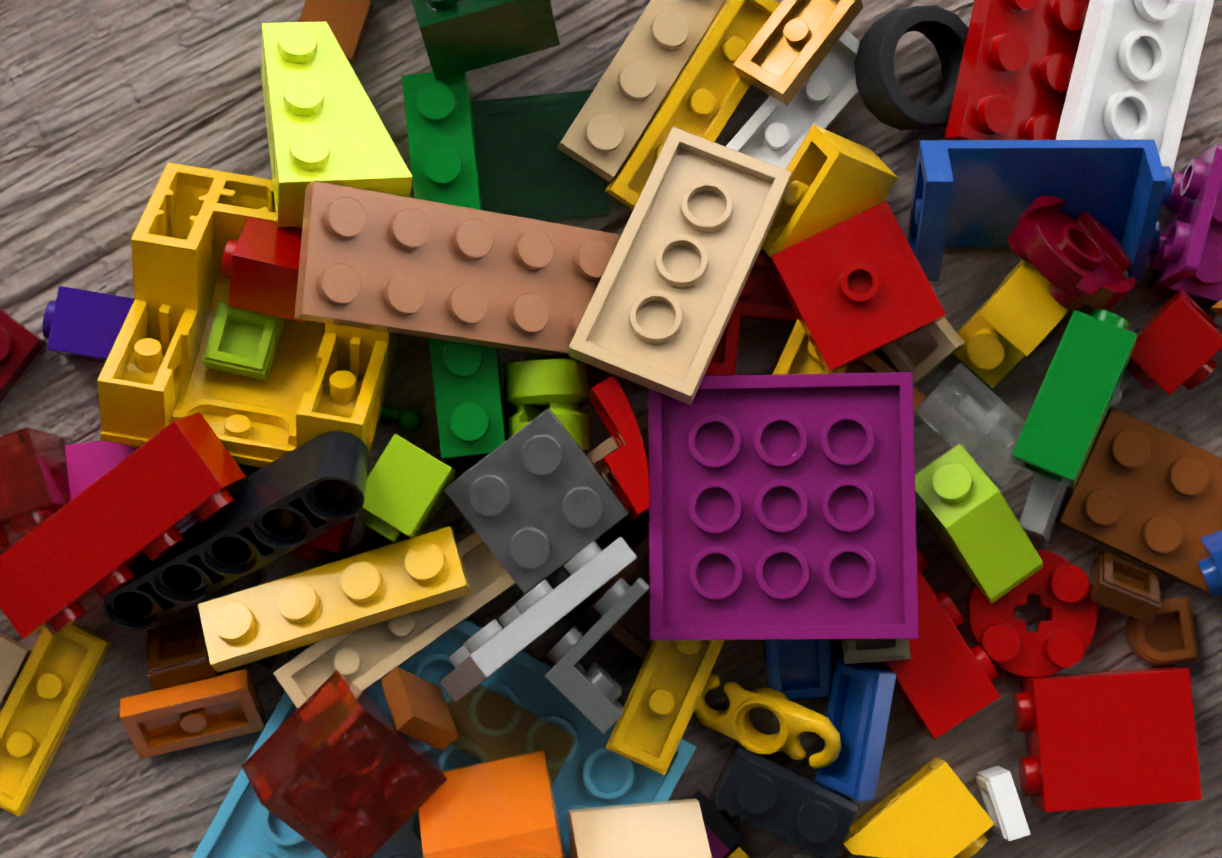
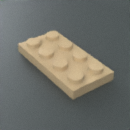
M672 127L569 345V356L691 405L787 192L792 172Z

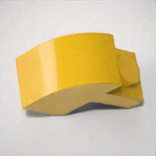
M1021 260L1003 279L991 297L957 331L965 344L953 354L989 386L994 388L1024 356L1027 357L1042 342L1069 310L1061 306L1053 298L1049 291L1051 283L1031 263Z

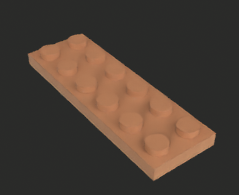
M313 181L306 186L294 318L574 359L569 356V345L621 235Z

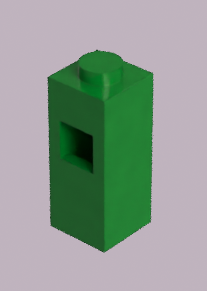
M1092 308L1089 315L1077 310L1073 311L1012 451L1011 458L1014 465L1074 489L1136 346L1138 334L1127 330L1129 325L1127 320L1098 308Z

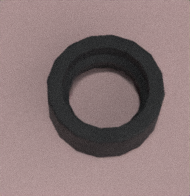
M937 5L910 7L893 12L874 22L860 40L855 58L856 86L865 107L881 123L900 131L920 130L947 124L969 27L955 13ZM912 31L923 34L934 45L941 61L942 81L939 92L933 102L926 106L913 104L901 92L894 75L893 57L897 43L902 35Z

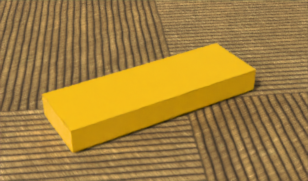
M76 623L71 624L54 636L51 635L47 628L42 630L0 712V808L18 817L27 813L112 641Z

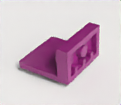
M1215 144L1196 159H1191L1189 164L1180 170V173L1173 172L1171 200L1168 205H1162L1163 208L1170 210L1164 233L1160 232V243L1157 253L1155 255H1148L1146 263L1148 269L1154 270L1150 289L1175 295L1182 288L1194 301L1211 306L1222 300V146Z

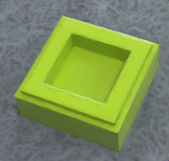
M219 302L202 359L205 368L268 381L284 324L283 318L262 315L254 311L228 306V303Z

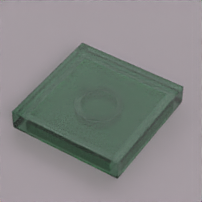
M593 90L472 101L483 211L546 222L609 217L608 195L605 192L607 188L606 180L557 149Z

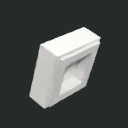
M994 766L977 772L978 776H975L987 814L995 823L992 826L993 832L1008 841L1031 835L1011 772L1000 766Z

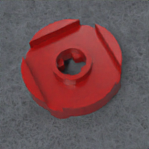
M1040 549L1035 550L1043 561L1044 567L992 604L976 584L972 582L965 605L966 625L974 643L984 650L991 662L999 669L1025 677L1053 675L1066 667H1072L1079 663L1084 656L1085 649L1092 641L1097 624L1096 602L1090 600V585L1086 573L1078 566L1072 565L1064 557ZM1029 594L1038 596L1039 606L1047 608L1046 620L1038 621L1036 630L1031 632L1026 631L1025 620L1015 618L1014 613L1016 605H1025L1027 603Z

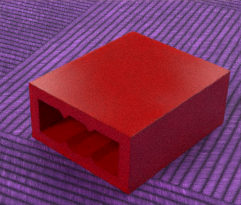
M1163 666L1020 678L1022 692L1014 693L1013 715L1017 731H1025L1027 757L1019 759V781L1023 796H1031L1032 806L1044 812L1202 800L1189 668Z

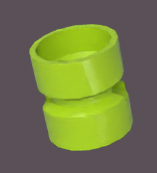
M542 359L518 361L504 365L506 401L516 406V413L506 420L507 440L543 413L546 408H550L584 453L590 452V416L580 411V403L589 397L587 363L576 359Z

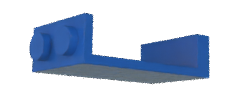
M920 140L907 241L928 281H939L944 248H1011L1008 243V236L1016 229L1017 219L1036 198L1043 195H1051L1068 201L1060 210L1077 219L1083 211H1086L1105 226L1118 240L1130 259L1131 265L1127 268L1128 277H1135V281H1142L1148 255H1155L1159 248L1160 225L1158 215L1161 205H1168L1171 200L1173 189L1172 172L1169 166H1162L1155 140Z

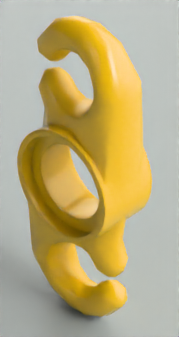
M715 673L709 675L693 711L702 725L737 740L751 752L771 754L781 751L793 760H802L806 755V751L800 743V735L803 732H814L825 741V747L820 753L809 757L810 766L814 769L830 766L838 759L841 751L840 733L828 717L791 701L778 690L759 688L749 691L736 682H727L723 688L730 701L728 709L716 710L706 702L705 695L709 690L720 686L721 682L720 677ZM762 707L773 712L779 720L780 732L764 734L758 731L750 721L749 710Z

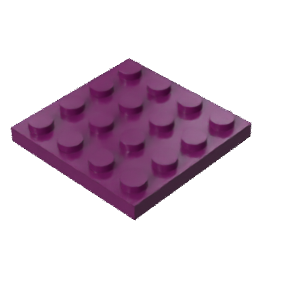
M913 372L704 376L691 405L648 388L651 641L919 639Z

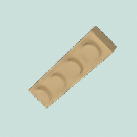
M651 0L557 149L606 181L611 182L725 0Z

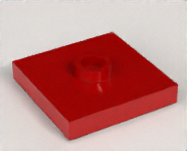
M887 201L773 254L769 259V263L827 374L837 371L938 322L946 315Z

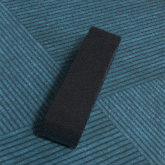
M330 431L313 438L248 475L228 491L234 499L228 507L202 524L194 516L178 528L184 537L179 544L152 562L144 554L128 566L135 576L104 598L102 606L104 615L110 622L121 628L143 630L152 627L353 518L361 511L365 500L369 463L368 447L363 440L354 434L343 431Z

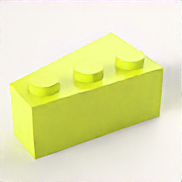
M327 21L262 23L261 78L277 227L303 226L306 186L313 181L410 198L413 177Z

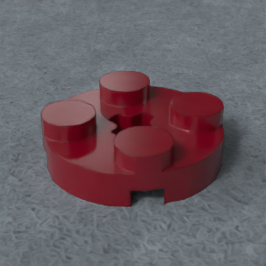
M1043 195L1036 198L1017 219L1016 229L1008 236V243L1013 252L1022 260L1033 264L1051 283L1049 285L1051 295L1067 310L1072 312L1074 310L1080 311L1085 305L1095 309H1110L1115 306L1135 284V277L1125 279L1123 274L1131 265L1124 248L1105 226L1086 211H1083L1075 219L1060 210L1068 201L1051 195Z

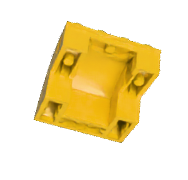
M168 162L131 238L135 300L97 380L101 441L124 444L138 449L174 420L200 412L237 464L255 466L261 469L313 438L330 431H343L354 434L363 440L370 453L387 391L398 334L305 320L303 323L283 318L284 324L268 381L205 368L202 359L218 303H228L230 279L220 275L225 246L229 239L239 240L248 217L277 223L272 179Z

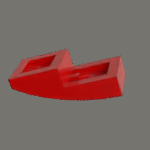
M613 375L592 387L588 400L618 448L605 456L599 467L616 495L629 510L628 515L633 522L643 516L649 509L650 481L648 463L636 417L616 376Z

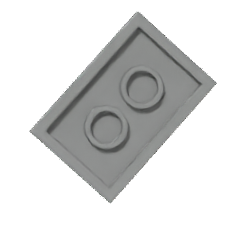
M619 537L603 551L593 541L564 564V567L547 581L546 579L543 580L499 617L498 620L504 629L494 619L454 652L448 659L455 666V669L440 681L441 685L452 699L458 702L637 558L635 553L622 537Z

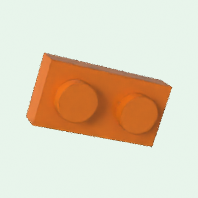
M247 669L120 699V719L140 759L254 733L265 728L264 708Z

